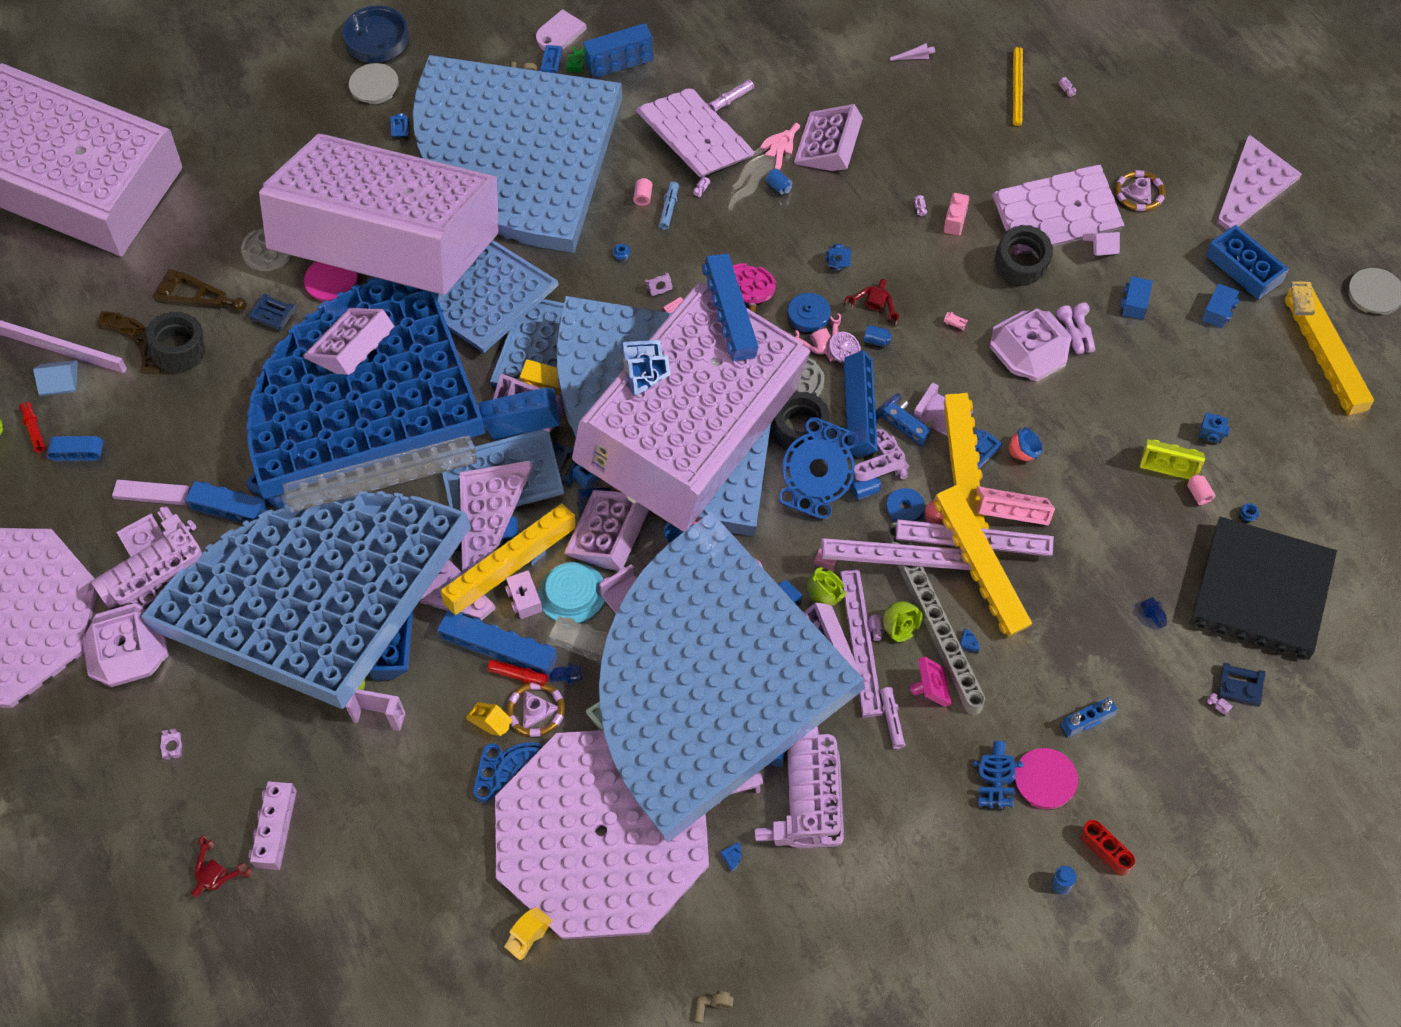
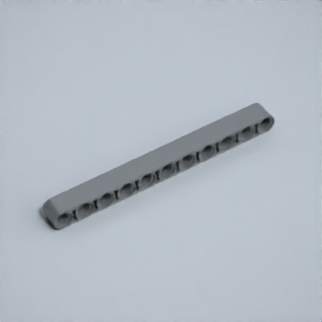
M892 523L888 526L886 534L887 543L912 545L910 541L895 540L896 536L891 535L896 534L897 523ZM897 565L917 608L923 614V621L965 710L972 715L979 714L983 709L984 694L923 566H913L914 568L911 569L907 567L909 565ZM914 582H920L922 584L916 585ZM923 598H927V599H929L930 601H927V602H926V601H923L922 599H923ZM930 615H936L938 618H932ZM942 631L946 633V635H940L938 634V632ZM946 649H953L954 652H948L946 651ZM958 665L962 667V669L958 670L954 668V666ZM962 683H968L970 687H965ZM976 700L979 704L974 705L970 701Z

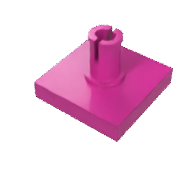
M927 657L918 659L922 680L911 684L912 693L915 696L925 693V697L944 707L952 705L944 667Z

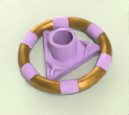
M1135 170L1127 172L1120 176L1115 184L1116 198L1122 205L1131 210L1149 211L1160 206L1165 199L1166 190L1163 182L1156 175L1147 171ZM1141 177L1135 183L1121 188L1127 179ZM1150 180L1159 189V196L1153 203H1151ZM1124 195H1126V196H1128V197H1130V198H1132V199H1134V200H1136V201H1138V202H1140V203H1142V204H1134V203L1128 201V200L1125 198Z
M533 683L520 686L512 693L506 707V714L513 720L510 723L512 728L520 734L530 737H540L555 730L561 723L565 713L564 698L555 687L544 683V687ZM545 690L549 692L557 702L558 707L527 691ZM524 693L522 726L514 716V705ZM557 712L552 722L546 727L528 729Z

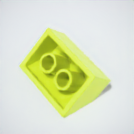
M1147 439L1142 453L1140 468L1190 479L1195 475H1199L1205 462V455L1203 452L1195 449L1182 448L1178 445H1170L1158 440Z

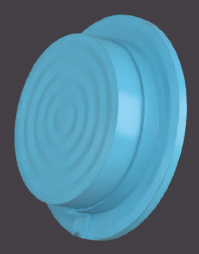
M569 562L558 565L551 569L540 583L538 597L542 610L549 618L562 624L573 625L586 622L597 615L605 603V600L600 595L599 585L604 579L597 570L583 563Z

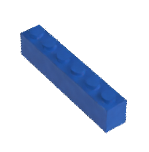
M729 254L706 256L705 264L702 265V272L707 277V288L712 293V304L717 309V320L722 325L721 332L723 338H726L727 352L731 354L733 361L755 359L759 346Z
M863 350L845 357L843 367L845 372L844 386L846 388V429L858 436V444L850 450L857 458L878 451L873 359ZM848 436L847 445L851 446L854 444V438Z
M448 610L437 630L440 639L524 669L531 668L532 671L547 674L548 677L558 658L556 649L549 644H539L530 637L523 638L513 631L501 630L494 624L487 625L477 618L465 617L461 612L455 616Z

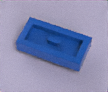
M546 45L540 69L551 70L558 74L563 51L562 46Z

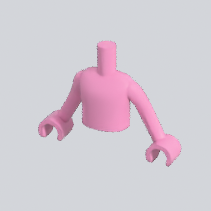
M839 313L837 314V320H834L832 316L830 317L832 336L838 332V326L841 323V315ZM826 328L820 329L810 336L814 346L800 339L799 332L795 330V338L803 342V346L807 347L810 352L820 355L826 354L830 362L835 361L828 348L831 335Z

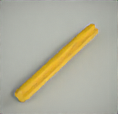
M1015 47L1013 51V125L1021 126L1023 49Z

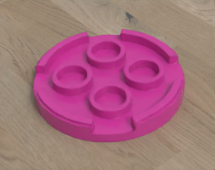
M320 262L313 263L306 271L304 277V284L308 294L321 302L335 299L338 293L352 290V286L358 283L357 272Z
M747 263L733 265L744 302L762 303L774 295L776 281L766 269L760 266L759 268L747 266Z
M1039 748L1026 753L1019 760L1024 763V766L1016 768V779L1014 782L1018 793L1030 805L1045 810L1062 807L1074 796L1078 785L1077 771L1071 760L1061 752L1049 748Z

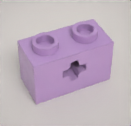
M529 570L506 578L508 585L505 586L508 597L512 596L514 602H511L514 614L518 613L520 619L543 612Z

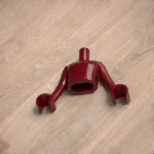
M885 279L880 280L878 287L869 286L854 296L849 295L845 297L843 306L846 303H851V309H853L855 301L868 293L865 301L867 308L881 311L887 300L890 313L887 322L889 323L890 319H894L896 321L895 325H897L900 317L894 310L891 294L885 290L887 284Z
M202 835L198 840L201 849L194 871L198 885L190 894L198 898L204 889L215 891L225 882L238 875H241L243 878H249L253 871L250 867L246 869L245 863H240L236 870L228 873L224 867L213 859L203 867L206 852L214 847V842L212 840L208 841V837Z

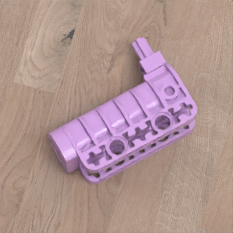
M161 507L160 511L157 512L163 521L161 524L165 529L163 532L165 537L91 581L109 610L133 603L140 606L139 600L143 604L141 607L147 610L158 596L155 590H158L160 593L164 588L163 586L168 584L180 570L194 564L201 557L202 551L177 514L173 515L168 507ZM147 594H154L151 600L144 601V597Z
M815 727L788 749L790 816H787V821L773 822V828H756V841L774 840L776 846L790 845L796 848L835 847L844 841L841 764L837 741L832 735H819L818 727ZM827 740H830V743L833 745H830V747H825L823 744H825ZM829 760L833 761V766H829ZM831 774L832 781L827 780V775ZM831 800H834L835 806H831ZM829 815H833V820L829 819ZM836 834L840 835L835 841H832V838L829 837Z

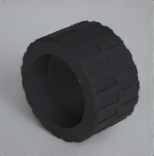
M1032 225L1014 226L1006 231L1000 240L994 257L995 267L1000 276L1012 284L1022 286L1037 282L1046 272L1053 256V245L1050 238L1044 231ZM1017 244L1029 246L1037 253L1039 263L1033 266L1019 265L1009 256L1008 248Z
M171 311L156 316L149 323L146 329L149 355L152 362L159 368L173 372L185 371L193 368L203 358L205 352L201 324L195 317L188 313ZM173 336H182L190 339L189 342L178 347H168L161 344L165 339Z
M808 392L793 393L773 419L774 438L777 444L785 451L788 450L789 446L796 439L807 434L806 431H796L789 428L784 422L790 417L805 415L830 423V411L827 404L815 394ZM817 425L815 428L811 429V431H812V432L818 431V430H819V425ZM803 440L796 443L794 448L797 449L801 444H803Z

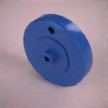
M815 293L799 294L789 302L787 307L788 321L794 328L803 332L818 331L824 328L830 319L831 310L828 301Z

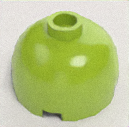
M822 567L817 568L807 581L806 588L812 603L834 606L846 595V591L843 592L842 589L844 584L832 571L828 570L825 572L822 571Z
M907 601L896 602L890 605L884 613L882 619L884 630L897 642L906 641L913 636L911 632L915 628L918 630L921 626L923 614L915 605Z

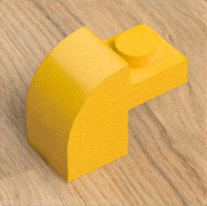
M537 907L529 910L512 927L509 932L511 936L504 947L519 960L524 959L533 942L544 936L552 919Z

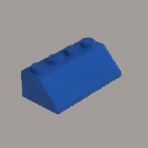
M540 388L478 403L483 424L493 440L561 426L555 389Z
M413 611L370 670L369 674L373 681L393 680L408 671Z

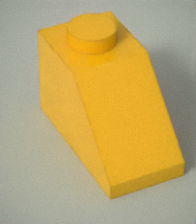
M477 702L465 717L489 734L497 736L506 733L510 723L513 721L498 705Z

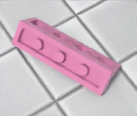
M978 486L976 489V493L980 497L976 509L978 514L1043 525L1050 524L1055 508L1047 498Z

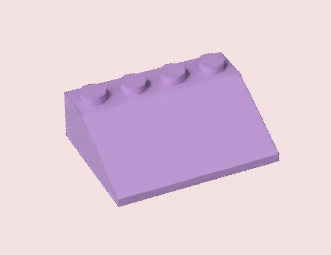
M855 104L810 112L794 160L795 165L829 171L848 168L863 119Z
M349 308L303 356L305 359L336 374L349 375L355 371V367L367 358L370 351L375 349L378 343L389 335V331L394 325L383 309Z
M593 490L564 552L565 555L604 569L620 570L625 565L649 509L638 502L633 503L629 501L627 495L623 492Z

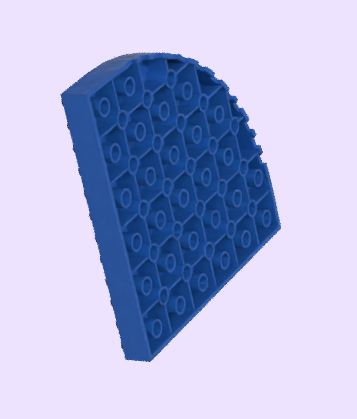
M375 277L367 280L368 283L361 286L358 284L352 286V290L338 293L337 297L331 301L326 300L317 307L318 310L311 315L308 313L305 316L306 319L300 324H295L288 331L289 335L284 340L279 341L273 349L274 353L270 359L267 358L260 377L256 379V386L252 391L250 408L247 413L249 452L263 499L485 434L482 416L434 292L421 291L419 288ZM349 308L383 309L394 325L389 331V335L383 338L378 343V346L370 351L367 358L355 367V371L349 375L336 374L305 359L303 356ZM429 309L436 313V315H431Z

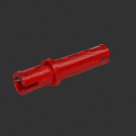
M25 402L27 409H25L24 403L19 405L23 416L22 422L28 430L34 452L40 453L38 446H40L41 452L46 449L37 424L38 418L33 413L31 403Z
M493 659L488 664V672L518 679L525 684L533 683L544 687V683L548 681L547 674L532 671L531 668L524 669Z

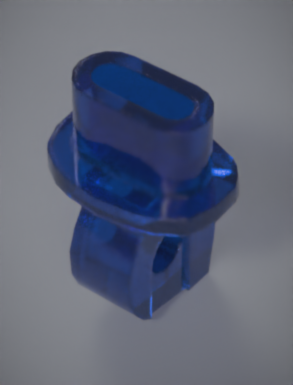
M1152 597L1140 604L1144 609L1143 614L1147 618H1152L1159 628L1167 626V617L1162 610L1161 602H1157Z
M569 663L568 667L554 668L550 673L551 681H567L569 684H572L574 681L582 680L581 665Z

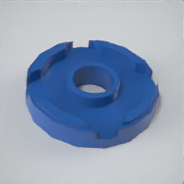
M902 488L890 494L887 499L886 510L890 518L895 522L897 520L918 521L924 513L925 503L923 497L915 490ZM906 503L910 505V508L902 509L900 505Z

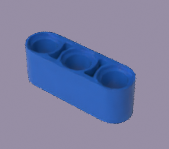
M96 436L51 437L47 457L54 461H96L101 458L104 440Z

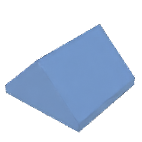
M78 361L47 363L35 367L33 371L39 396L76 392Z

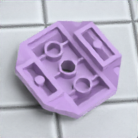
M1034 309L1022 311L994 326L990 349L1012 374L1027 377L1029 380L1037 382L1066 366L1072 336L1050 311Z
M133 603L95 615L82 639L87 672L91 679L109 687L118 686L151 676L158 669L162 661L166 660L169 656L166 637L154 632L146 625L141 617L146 609ZM122 641H125L123 645L119 646Z

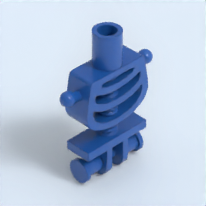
M994 741L992 755H983L981 762L977 760L973 762L975 767H980L979 773L983 781L993 785L992 787H979L980 795H989V797L979 796V807L989 806L994 808V804H999L1000 809H1003V806L1014 808V797L1004 798V796H1015L1014 788H1002L1001 786L1012 783L1016 779V768H1022L1024 763L1022 761L1015 763L1012 755H1005L1006 743L1004 741ZM985 773L992 775L993 778L986 776ZM994 796H999V800H994Z

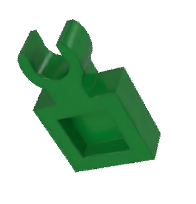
M574 46L573 55H568L566 69L572 72H583L585 65L584 49L581 47L580 51H576V46Z

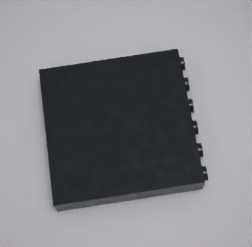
M1220 516L1215 525L1190 624L1195 625L1199 629L1215 631L1219 635L1234 637L1239 641H1248L1259 647L1271 648L1278 653H1287L1294 655L1298 659L1310 660L1317 644L1337 550Z

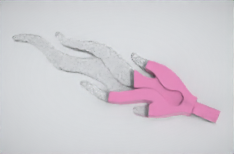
M795 123L789 131L786 130L767 138L754 152V156H758L766 149L771 148L768 152L751 160L744 166L738 182L732 186V189L740 188L747 176L751 174L752 176L749 183L730 199V212L738 200L755 192L760 180L766 173L773 169L780 171L783 154H785V162L789 161L793 150L794 134L800 128L798 123Z

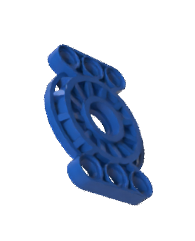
M810 418L805 424L807 434L796 439L784 455L782 472L788 488L780 491L778 500L783 506L819 520H825L832 512L829 503L842 497L853 482L855 463L850 450L858 444V436L852 431L819 418ZM809 423H818L819 430L812 432L809 429ZM834 429L837 433L836 438H828L827 430ZM852 436L854 444L851 446L846 445L844 438ZM803 440L804 443L795 449L796 443ZM791 451L793 454L790 458V461L786 462L787 456ZM847 458L850 459L851 470L848 469ZM816 459L823 460L828 467L826 475L823 477L812 475L809 469L812 461ZM786 467H787L788 470H789V477H790L789 479L787 478V475H786ZM851 474L850 480L846 486L844 482L847 479V475ZM840 488L843 489L839 495L833 496ZM782 493H791L792 500L790 502L783 501ZM801 499L809 500L810 507L808 509L801 508L799 504ZM819 506H825L828 509L826 516L818 514L817 509Z
M526 742L517 744L503 753L500 746L495 743L486 745L482 752L473 790L476 799L482 803L488 802L492 798L495 800L496 794L506 786L538 753L539 748H542L544 745ZM492 749L498 751V755L495 758L487 756V753ZM491 768L494 770V773L491 777H484L482 775L483 771ZM483 787L488 788V795L485 797L478 795L479 789Z

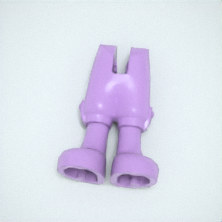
M1080 303L1073 310L1070 306H1062L1056 311L1057 318L1065 324L1067 332L1072 336L1071 345L1077 355L1083 354L1084 348L1087 353L1095 351L1092 330L1090 326L1085 324V316L1090 310L1087 303ZM1072 317H1073L1074 321L1076 322L1078 328H1076V327L1074 326Z

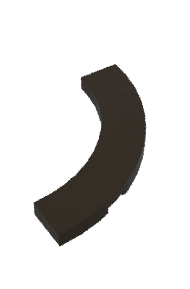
M101 311L98 322L99 329L119 332L130 338L140 350L142 373L161 374V368L152 362L149 355L146 339L147 328L137 320L123 316V314Z

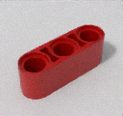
M1097 820L1087 821L1081 831L1083 842L1115 873L1121 876L1129 874L1135 864L1134 855ZM1092 829L1097 835H1090L1087 830ZM1103 845L1111 846L1112 851H1107ZM1119 860H1125L1128 866H1122Z

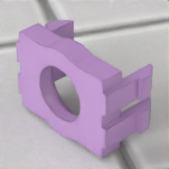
M665 272L663 276H658L649 281L645 280L647 291L652 296L672 290L669 273ZM658 282H665L664 288L656 289Z
M175 728L169 730L171 734H169L168 730L161 731L163 733L160 745L162 759L168 760L181 757V733L177 732ZM170 741L177 742V748L173 751L166 750V745Z

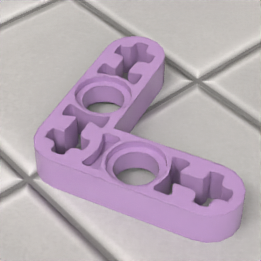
M876 429L877 452L881 456L857 464L854 468L856 480L867 481L904 467V452L885 430ZM887 447L892 448L891 450H884ZM879 464L884 465L883 467H876Z

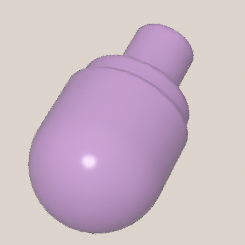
M879 614L871 615L868 620L869 631L873 634L874 641H880L881 634L884 632L883 617Z

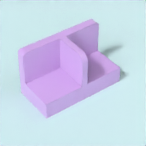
M1120 232L1083 234V241H1093L1094 255L1119 254Z

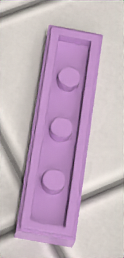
M117 480L112 497L119 500L187 505L185 499L191 487Z

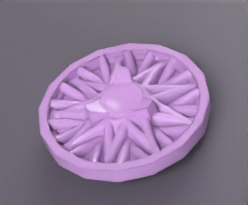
M837 332L829 340L828 348L830 354L839 363L844 364L845 357L860 351L859 342L848 332Z

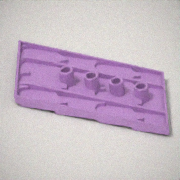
M684 89L679 93L646 103L635 110L699 177L751 158L756 154L743 138L738 136L727 122L723 121L711 106L703 101L694 89Z
M1101 164L1001 189L992 194L1006 231L1014 226L1032 225L1044 231L1050 238L1053 246L1083 239V234L1110 232L1125 226ZM1017 244L1012 246L1015 256L1034 252L1032 248L1026 245Z

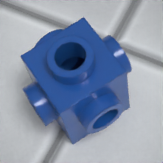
M833 244V247L829 246V251L825 253V262H829V267H832L834 270L850 267L851 247H844V244ZM836 255H841L840 258H835Z
M1206 412L1198 438L1221 444L1223 437H1227L1230 426H1227L1229 418Z

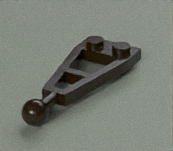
M168 269L153 294L154 300L175 305L222 308L225 304L233 306L234 310L238 312L244 311L247 307L245 299L240 297L230 299L225 292L186 273ZM184 281L200 288L194 298L175 296ZM207 292L218 297L217 300L204 298Z

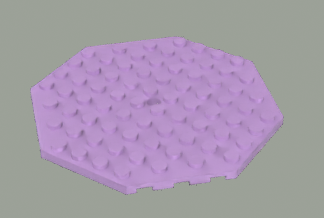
M0 528V708H13L19 703L18 701L21 698L33 693L43 685L42 683L51 676L54 677L66 668L65 665L84 654L82 639L90 626L97 591L91 583L94 577L52 529Z
M604 730L556 733L495 796L496 879L530 910L537 907L550 917L552 922L549 927L562 940L647 935L675 906V903L682 895L684 896L699 876L709 868L706 814L667 843L628 791L612 759ZM598 827H605L607 833L604 836H598L595 833Z

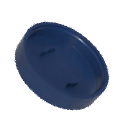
M375 5L362 8L348 17L342 29V36L347 51L351 56L363 62L378 63L390 60L399 55L406 48L409 41L406 19L399 11L388 6Z

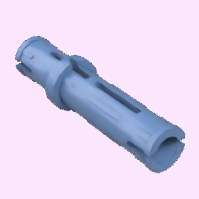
M676 182L669 183L667 194L664 195L665 202L658 227L662 230L669 229L674 205L678 200L679 184Z

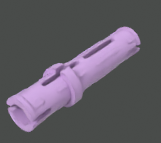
M748 79L731 91L722 93L719 98L710 102L709 105L715 112L724 106L727 107L735 99L753 90L754 84Z
M886 687L880 690L883 702L882 711L886 715L893 749H901L906 744L897 712L899 708L898 704H895L893 689Z

